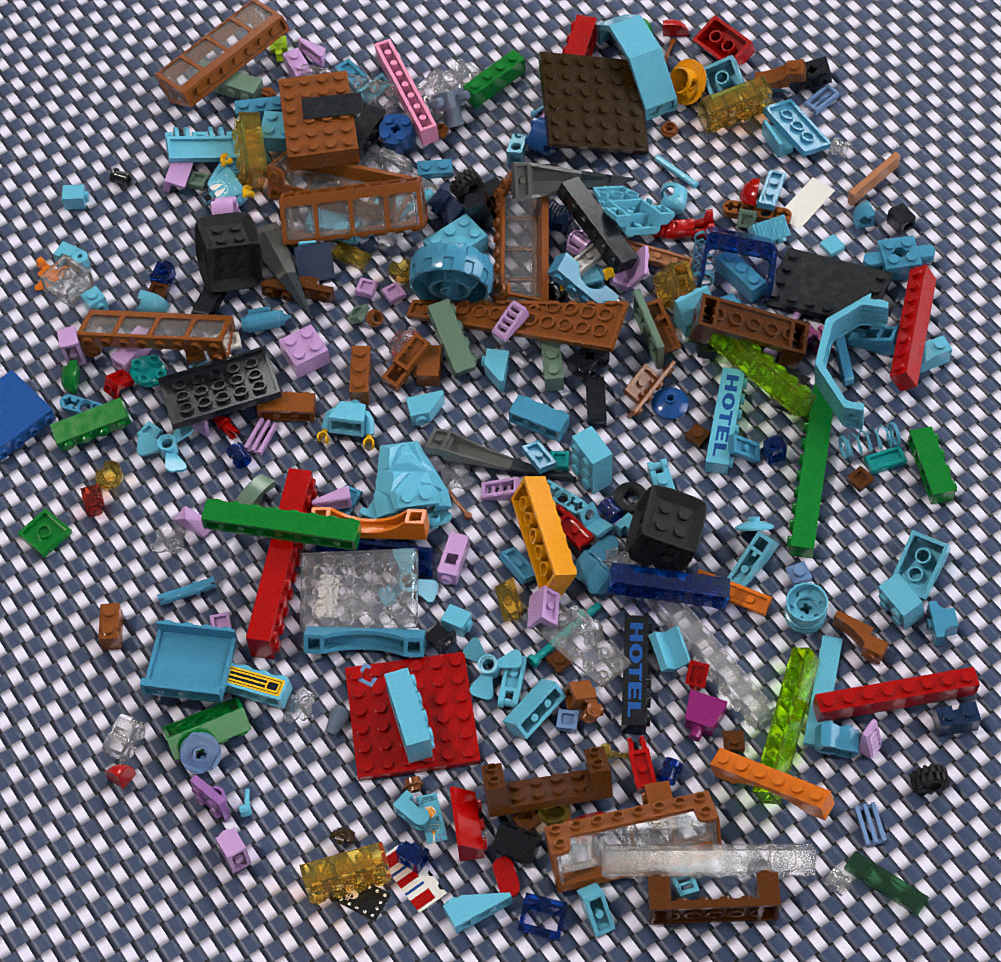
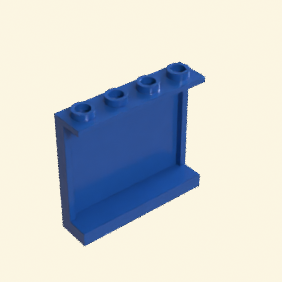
M13 370L0 378L1 461L56 420L52 408Z

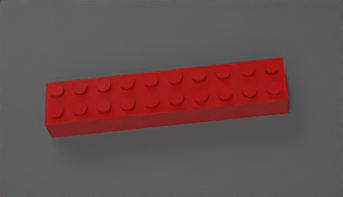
M289 468L279 509L297 510L302 513H310L312 511V500L318 496V489L315 488L316 479L313 478L312 471ZM271 539L246 635L251 657L274 660L276 653L280 651L281 642L279 639L280 635L284 634L285 624L283 622L284 618H287L289 614L288 602L293 598L292 586L297 581L298 573L296 569L297 566L301 565L302 556L300 553L301 549H305V543Z

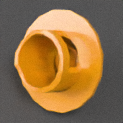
M695 59L682 60L673 68L670 74L678 104L690 105L702 96L706 88L707 77L701 63Z

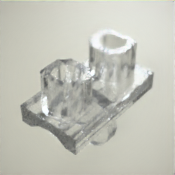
M612 547L605 551L607 559L603 563L614 571L617 576L616 579L624 581L630 576V569L638 568L637 562L630 559L628 552L619 553L617 547Z

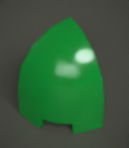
M71 360L68 362V365H63L61 372L62 387L65 391L76 395L81 371L77 360Z

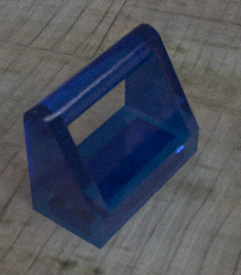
M526 892L518 931L560 941L568 912V903ZM531 909L559 916L557 931L526 924L525 920L528 910Z

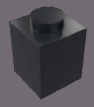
M901 203L890 208L886 222L901 236L914 228L916 216Z

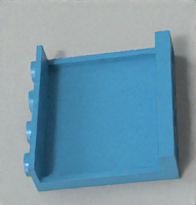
M171 620L156 621L158 632L147 674L140 681L143 694L222 703L238 640L235 629L226 626L222 628L213 627L208 624H203L202 626L193 625L189 622L174 623Z

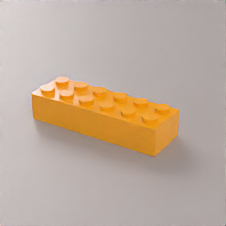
M524 476L511 497V501L535 573L538 588L540 589L545 585L560 593V596H563L577 575V568L573 563L571 550L566 542V534L563 532L561 519L557 514L556 504L552 498L550 485L547 483L546 477Z

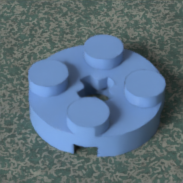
M192 732L180 746V760L184 767L192 773L203 774L208 770H213L220 762V745L211 734ZM202 748L205 755H201L199 758L196 757V751Z

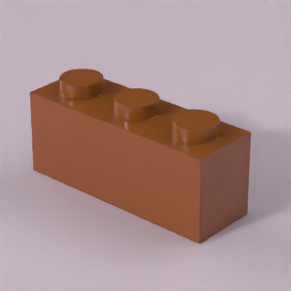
M352 346L350 401L357 399L362 404H370L372 371L370 346Z
M285 391L281 392V398L257 405L258 418H264V421L315 422L317 407L315 393Z

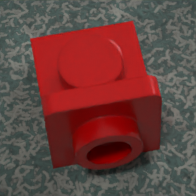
M121 369L106 375L103 390L113 399H118L120 390L133 385L134 380L126 371Z
M690 659L685 684H688L690 689L698 691L701 688H706L710 664Z

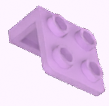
M646 245L641 247L636 252L638 259L631 269L615 274V277H610L609 285L628 292L645 278L649 272V247Z

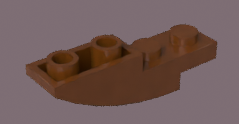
M298 276L306 299L318 300L323 303H334V287L320 285L319 278ZM277 278L261 281L262 295L269 298L274 297L296 302Z

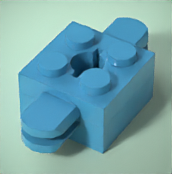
M914 235L878 240L876 252L865 253L863 266L893 273L891 281L908 279L910 269L920 267L922 263L933 262L935 248L931 244L917 246Z

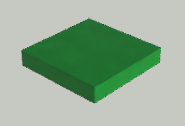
M45 508L21 529L17 535L45 558L72 534V530Z

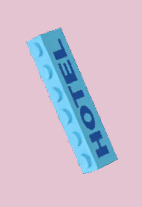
M723 367L705 462L706 472L728 475V469L733 468L734 457L729 454L728 436L739 434L740 425H737V420H741L743 410L739 408L740 404L744 405L745 394L742 391L747 389L748 378H745V370Z

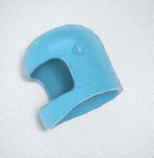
M665 183L661 190L663 197L661 204L672 210L675 215H679L685 210L688 191L678 183ZM672 187L674 189L673 195L667 196L664 190Z

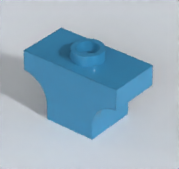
M937 601L928 602L926 627L927 630L931 631L934 646H942L945 637L956 635L959 625L955 608L946 609L939 606Z

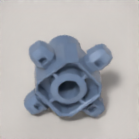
M461 87L432 95L433 99L428 101V106L430 109H436V112H444L448 128L463 125L464 121L460 106L466 105V101L471 97L470 92L467 90L463 91Z

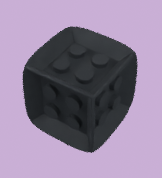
M231 212L209 215L196 220V257L199 272L207 290L210 292H228L258 286L262 280V249L260 237L252 217L245 212Z
M660 485L650 486L639 500L633 514L625 544V557L633 562L664 573L679 574L683 572L692 561L700 543L706 518V503L697 497Z

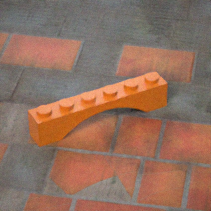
M312 507L311 511L318 515H333L338 518H353L360 521L362 529L360 538L427 540L430 528L427 509H407L400 514L382 519L354 517L339 512L332 507Z
M719 748L710 763L715 777L732 784H748L772 792L791 802L805 813L826 821L835 804L831 791L723 748Z

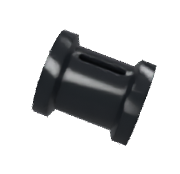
M116 167L112 169L109 177L112 183H120L126 188L130 186L133 179L132 173L122 172Z
M550 282L549 296L553 301L563 303L567 299L568 293L561 291L557 282Z

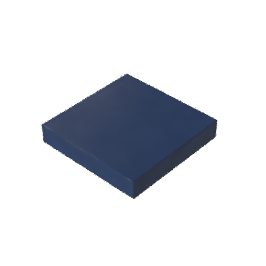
M330 242L294 247L298 276L319 278V281L335 278Z

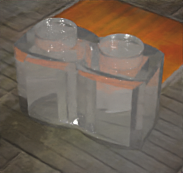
M121 713L102 745L103 752L126 763L129 758L134 756L136 751L135 745L138 741H142L145 736L146 730L143 722Z

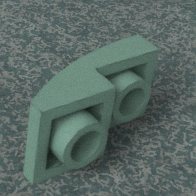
M259 474L242 490L236 501L247 505H259L263 502V495L275 487V480Z

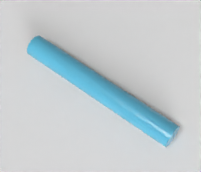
M660 155L655 157L657 163L694 189L697 188L699 184L697 181Z

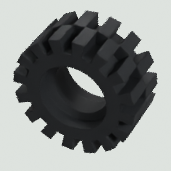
M465 169L463 173L459 172V176H455V180L451 181L449 190L458 201H460L464 194L483 184V180L473 169H468V171Z
M924 765L923 768L918 767L909 774L913 793H917V795L940 792L939 790H945L950 785L947 769L944 765Z

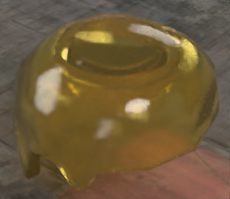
M402 258V262L397 263L393 261L389 265L388 273L395 282L400 284L409 282L411 259L406 260Z
M113 460L105 461L103 468L96 470L95 482L99 488L110 491L121 484L124 474L119 463Z
M570 805L538 809V813L542 823L546 826L568 822L571 818L572 810Z

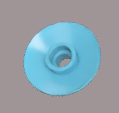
M427 509L429 529H437L440 525L446 524L452 519V514L447 510L433 512L432 509Z
M759 516L748 517L747 522L735 526L737 531H761L774 528V525L760 521Z

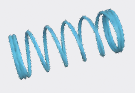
M704 230L695 234V244L693 247L694 259L692 261L691 281L699 287L710 286L714 283L715 274L712 271L715 270L713 263L716 261L714 255L717 251L714 247L717 246V235L711 231ZM707 233L713 235L715 240L703 238L697 241L696 237L699 234ZM701 240H712V241H714V242L705 244V243H701V242H699V241H701ZM700 248L714 249L715 252L712 255L700 254L697 250ZM699 256H712L714 261L711 263L700 262L696 258ZM712 264L714 268L712 270H700L696 268V265ZM707 274L711 276V278L703 279L697 277L696 275ZM695 276L701 280H713L708 284H699L693 280V277Z
M888 423L887 429L880 425L877 432L875 429L869 428L867 434L862 430L859 431L858 436L850 433L848 440L843 435L839 436L838 444L843 458L849 459L850 456L853 458V451L849 443L850 435H854L857 439L859 452L863 455V449L859 441L860 432H863L867 437L868 448L871 453L873 452L869 439V431L871 429L876 433L878 446L882 450V442L878 435L880 427H883L886 431L889 446L892 447V442L895 446H899L901 437L896 423ZM892 425L896 432L897 442L893 435ZM842 440L846 448V454L843 449Z

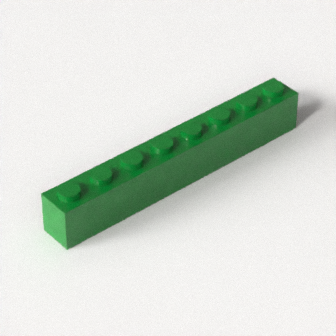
M207 499L201 517L204 529L357 551L362 532L360 521L353 518L344 519L333 515L323 516L313 512L302 513L297 510L261 507L257 504L247 505L237 501L226 502L221 499Z

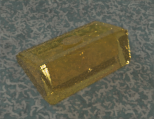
M514 578L495 586L503 621L523 618V611Z

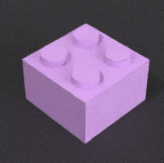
M311 324L279 339L281 353L297 378L331 363L327 347Z

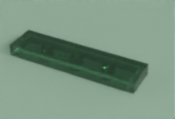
M856 850L844 866L845 871L916 916L919 915L929 900L927 895Z

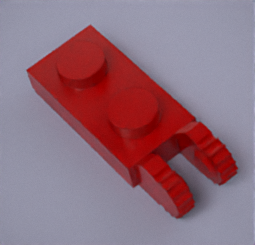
M559 504L556 505V511L561 516V526L566 534V538L579 551L583 550L595 540L594 535L569 511L567 512Z
M644 735L639 736V745L641 746L639 750H634L631 738L626 739L636 792L644 791V784L656 783L649 748L646 746Z

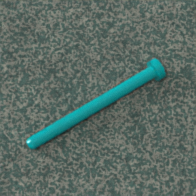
M599 602L593 604L535 655L530 654L527 657L528 663L533 668H537L540 665L539 661L598 612L602 605Z

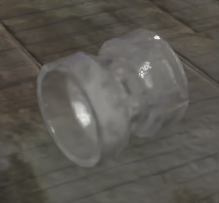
M835 137L830 145L829 153L832 155L837 154L840 158L846 159L851 151L852 143L848 141L843 142L840 138Z
M836 866L828 874L824 884L828 887H833L836 893L842 897L848 891L854 879L842 874V870Z

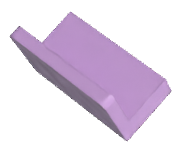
M171 162L162 191L169 193L172 186L184 189L194 162Z
M544 585L530 595L528 628L531 629L538 623H542L552 629L558 626L560 593Z

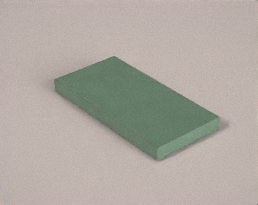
M634 290V317L657 369L663 368L664 344L641 290Z

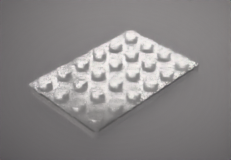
M418 549L301 553L300 631L305 632L307 626L357 629L418 628Z

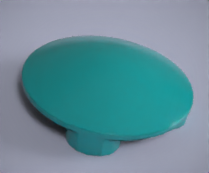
M157 355L141 356L133 359L131 362L130 376L141 386H158V378L167 375L166 366Z

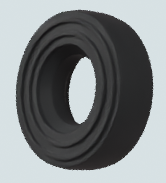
M625 482L619 485L613 495L615 508L624 515L628 512L633 515L646 489L636 482ZM628 493H633L637 495L638 501L635 504H627L624 502L623 497Z

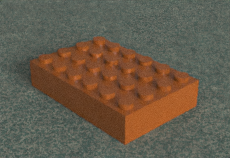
M347 70L278 79L290 172L359 163L360 157L353 114L303 119L302 98L350 93Z

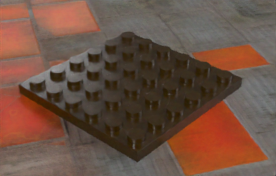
M539 52L538 61L548 147L647 155L649 148L644 108L627 59Z

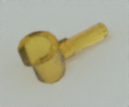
M601 744L605 748L607 759L612 756L629 758L628 753L612 751L611 744Z

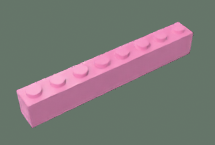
M391 39L374 44L377 60L404 111L411 120L422 145L425 146L439 141L437 125Z

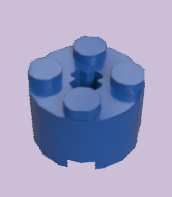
M387 114L384 116L379 126V135L384 147L393 154H404V151L410 147L413 148L416 143V133L409 117L402 114Z
M534 117L530 125V134H527L525 137V144L528 145L529 150L545 156H551V149L555 150L556 148L548 147L545 118Z

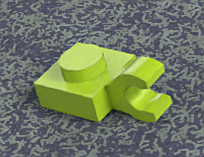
M286 36L280 37L270 45L271 54H276L277 62H284L283 53L288 52Z

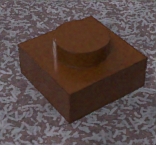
M152 281L148 292L155 293L166 300L170 286Z
M184 350L188 365L206 361L204 351Z
M695 423L685 434V440L700 449L710 438L711 432Z
M859 466L847 476L846 481L857 491L861 492L874 482V477L862 466Z
M560 647L546 658V663L560 675L574 664V660Z
M743 730L722 732L723 748L733 753L745 752Z
M533 810L520 812L512 817L515 825L533 831L542 824V820Z

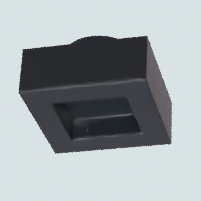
M696 341L695 349L698 358H716L717 350L714 342L708 341L705 344Z

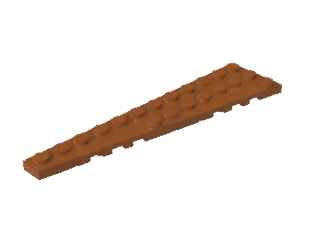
M412 300L406 316L408 319L431 323L427 314V307L440 301ZM461 300V302L449 301L450 304H454L457 312L455 316L457 320H461L463 328L491 332L513 300H496V302H486V300H479V302H469V300ZM514 300L524 306L530 316L512 336L613 352L629 308L628 301H605V303H595L594 301L577 303V301H569V303H559L558 301Z

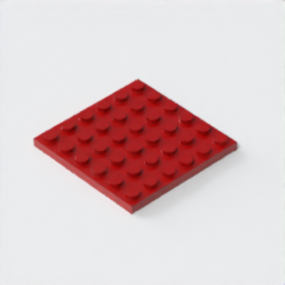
M463 652L368 664L372 667L370 669L366 668L363 673L360 670L363 665L345 668L358 781L481 764L467 666ZM408 668L410 675L414 674L417 691L420 692L423 710H426L427 722L432 729L435 748L432 749L433 757L409 763L387 694L384 674ZM373 677L377 678L372 687L358 681L360 678L371 682Z

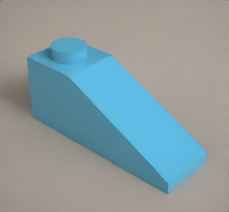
M944 336L925 342L920 373L950 361L952 348Z
M758 531L726 579L746 587L769 561L779 543Z
M508 892L461 895L458 898L452 897L443 905L444 914L455 933L458 934L511 905L512 896Z

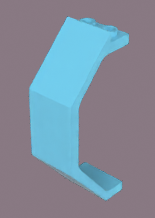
M624 14L597 24V42L599 46L603 45L604 41L610 39L614 41L615 39L629 62L644 108L645 121L677 110V96L662 49L642 16Z
M871 293L826 319L815 360V384L843 427L859 430L863 429L865 404L846 400L826 367L832 344L840 337L861 325L886 329L889 302L881 299H871Z

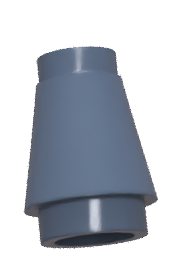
M336 704L331 709L325 732L336 736L350 718V711Z

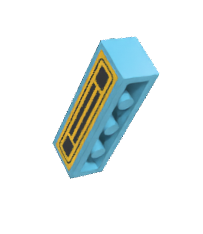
M232 662L225 693L284 709L293 688L290 680L284 675L276 676L266 670L258 671L248 665L242 664L240 666Z

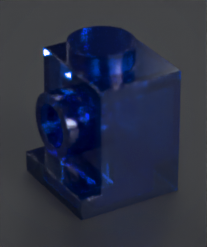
M166 260L162 263L157 262L152 274L149 275L151 283L154 281L168 284L171 287L176 276L175 267Z
M782 435L771 436L763 441L761 452L768 465L786 460L787 446Z
M405 840L396 849L397 861L417 874L421 872L430 859L429 849L425 847L423 850L415 842L411 844Z

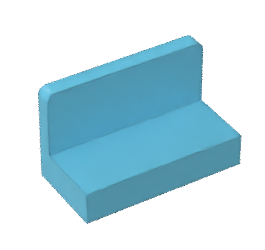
M764 120L761 134L776 156L779 158L794 152L793 145L775 125L770 126L768 121Z
M674 626L666 632H653L649 634L661 672H675L689 664L690 657L678 626Z

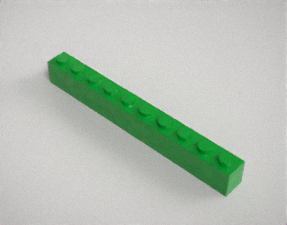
M814 384L813 391H809L808 402H811V407L807 406L805 417L809 418V421L804 422L803 433L807 435L806 438H802L801 449H804V454H800L798 465H802V469L797 470L796 481L800 483L799 486H795L794 498H797V503L793 502L791 514H795V517L790 519L789 531H792V536H788L786 547L790 548L789 555L811 559L813 558L833 417V410L816 384Z

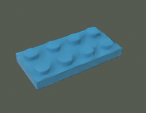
M792 99L763 108L762 112L803 157L830 149L832 143Z

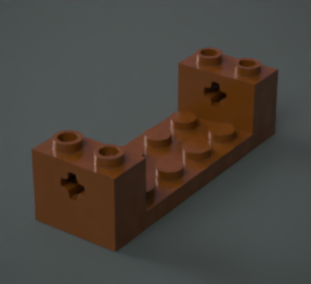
M703 293L694 308L689 339L707 344L713 333L779 351L778 365L796 369L806 355L810 324Z
M604 746L583 749L586 770H575L569 773L533 777L520 781L514 780L505 783L501 763H490L481 766L489 817L613 797L611 770Z
M762 870L760 873H756L754 884L755 898L751 895H745L740 898L722 896L719 899L700 897L697 900L678 898L675 901H671L670 876L655 874L652 877H648L649 925L778 920L781 909L778 872Z

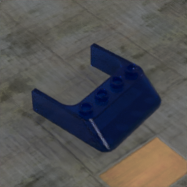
M707 228L703 236L697 287H701L704 279L707 253L711 250H720L761 258L769 262L765 300L769 301L774 287L778 254L774 241L767 237L727 229Z

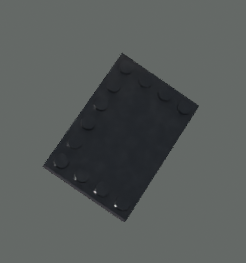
M788 247L767 290L763 303L826 320L828 317L870 293L871 299L883 300L893 278V273ZM861 325L857 328L869 331L871 326Z
M265 346L158 378L173 430L282 397Z

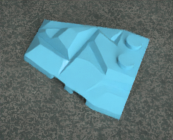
M624 186L593 187L592 192L607 216L612 220L617 229L627 237L657 234L660 231L661 225H667L675 218V213L662 204L652 205L651 199L646 198L645 201L639 198V193Z
M418 441L380 446L375 495L373 497L376 519L397 515L398 511L431 506L433 512L452 509L449 491Z

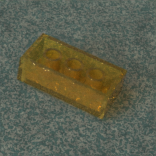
M763 75L701 98L697 118L706 134L716 132L726 126H733L739 121L749 120L758 114L763 115V108L770 105L773 91Z
M239 112L237 119L234 120L235 130H232V140H235L233 150L234 154H237L235 165L239 169L237 179L243 187L249 185L252 187L251 190H262L268 168L260 112Z
M382 841L299 865L310 904H320L332 897L341 898L349 892H361L370 886H382L392 880Z

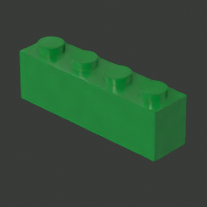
M513 49L463 85V91H469L471 96L467 102L476 109L524 74L525 58Z
M121 398L50 424L56 445L62 451L70 450L75 445L81 443H88L93 438L106 436L111 431L124 429L132 423L125 403Z
M932 426L910 430L907 441L930 504L953 500L955 492H957V485L951 479L950 466L945 463L944 450L939 447L938 434L934 433Z

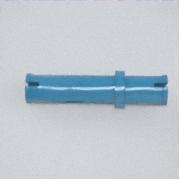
M212 576L198 582L196 580L192 584L157 594L158 600L164 598L159 603L163 606L196 594L198 596L202 592L217 588L216 583L210 584L215 582V578Z

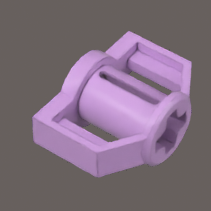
M574 230L567 239L566 250L573 255H578L592 242L587 239L588 236L583 230Z

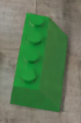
M237 696L162 727L174 760H180V746L192 732L211 734L219 744H223L231 737H240L247 734L248 730H251V726Z

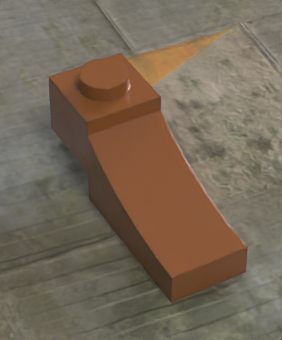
M804 59L788 60L786 64L780 67L755 72V90L790 87V83L805 82L806 64Z
M658 298L647 302V307L664 344V355L680 349V342L669 315L665 312L661 299Z
M415 332L392 360V365L382 375V382L398 392L408 380L409 375L423 354L431 346L430 342Z
M837 610L832 626L847 634L860 647L862 657L871 663L875 662L880 665L887 652L889 643L873 636V627Z

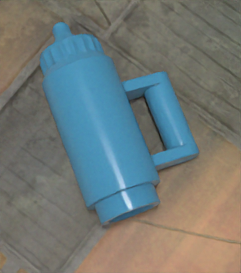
M270 306L249 309V315L241 318L243 332L253 333L285 326V322L291 319L292 316L284 314L283 310L271 311Z

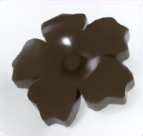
M339 827L330 833V838H335L334 841L337 842V845H343L345 842L347 844L355 842V832L351 829L347 830V828Z

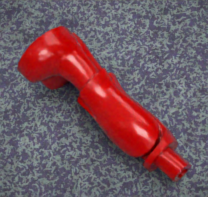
M713 209L706 210L704 217L701 219H672L667 225H661L660 231L654 234V238L662 237V239L669 240L694 239L695 234L700 231L707 230L715 233ZM707 233L699 234L696 237L715 239L713 235Z

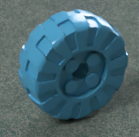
M456 242L430 243L428 246L419 248L412 257L409 269L410 288L414 294H417L423 300L441 301L449 299L452 302H461V300L479 302V300H484L490 295L493 284V264L485 253L483 254L475 247L461 245Z

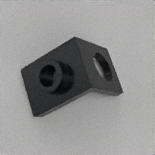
M439 623L426 633V639L441 654L457 642L456 631L452 629L448 632Z

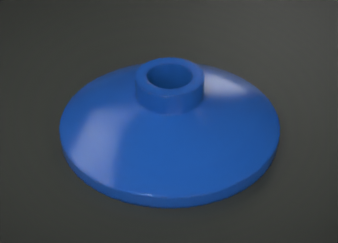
M666 387L654 394L651 406L659 417L673 420L682 417L687 412L689 400L682 390Z

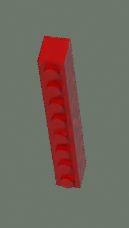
M927 265L910 269L890 371V378L900 391L912 389L918 385L937 280Z
M968 667L815 694L812 705L817 722L974 696L980 684L975 668Z

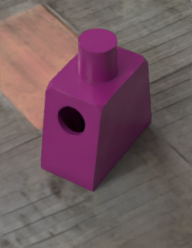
M690 690L684 725L685 728L691 730L688 737L693 741L699 742L702 734L712 736L727 711L728 701Z

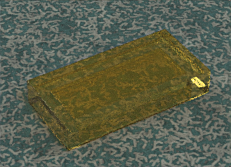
M340 241L331 253L333 258L361 271L371 260V254L343 241Z

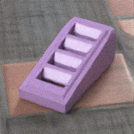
M513 300L491 331L492 334L506 342L530 316L527 309Z
M512 477L481 482V500H511V497L521 483L520 479Z
M349 486L342 487L312 500L313 507H332L336 510L351 508L352 502Z
M875 719L871 720L863 731L859 744V753L869 759H873L882 746L878 722Z

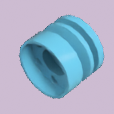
M813 583L795 585L786 596L785 620L787 625L793 631L800 634H812L823 627L828 610V597L825 591Z

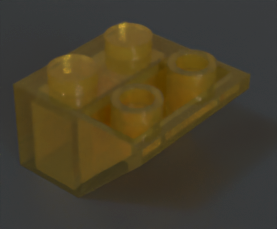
M688 260L670 263L652 277L657 299H661L664 308L674 306L675 300L678 297L685 296L697 288Z

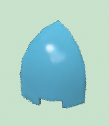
M140 290L138 294V299H141L139 307H136L137 312L165 313L170 307L163 297L155 293Z

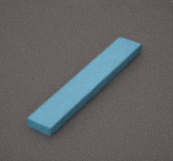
M822 636L803 746L815 748V727L821 722H817L812 703L815 694L834 691L843 640L841 638Z

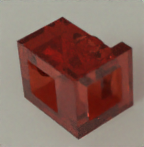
M96 484L80 488L88 517L101 515L103 513L102 506L105 503L100 485Z

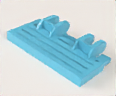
M173 127V134L172 132H165L169 163L221 162L220 156L223 153L228 154L226 161L229 157L233 161L239 159L234 131H226V136L224 135L223 127L218 128L219 136H214L212 127H208L207 132H192V136H190L188 127H184V136H179L178 127Z

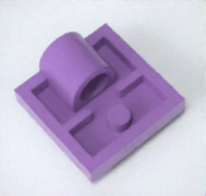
M195 775L190 780L193 787L191 790L196 795L195 800L201 806L206 805L209 807L210 813L215 818L219 819L220 817L226 822L231 817L224 790L219 786L210 787Z

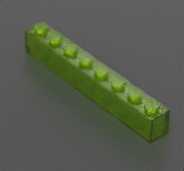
M713 333L708 341L712 347L794 416L808 415L817 397L811 392L809 387L802 385L796 376L790 375L784 366L773 361L774 358L762 352L761 347L758 345Z
M792 647L760 761L761 764L786 774L790 773L820 659L810 647ZM753 786L752 792L762 804H781L782 797Z

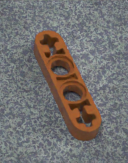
M727 200L722 206L723 215L732 219H738V209L758 211L756 222L774 218V214H776V217L784 214L788 225L792 217L791 211L782 207H775V210L771 211L757 208V204L752 206L735 200ZM768 212L770 216L764 217L761 213Z

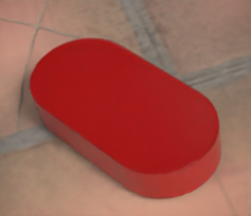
M508 857L497 858L493 863V873L499 892H510L512 898H514L520 892V883L514 864Z

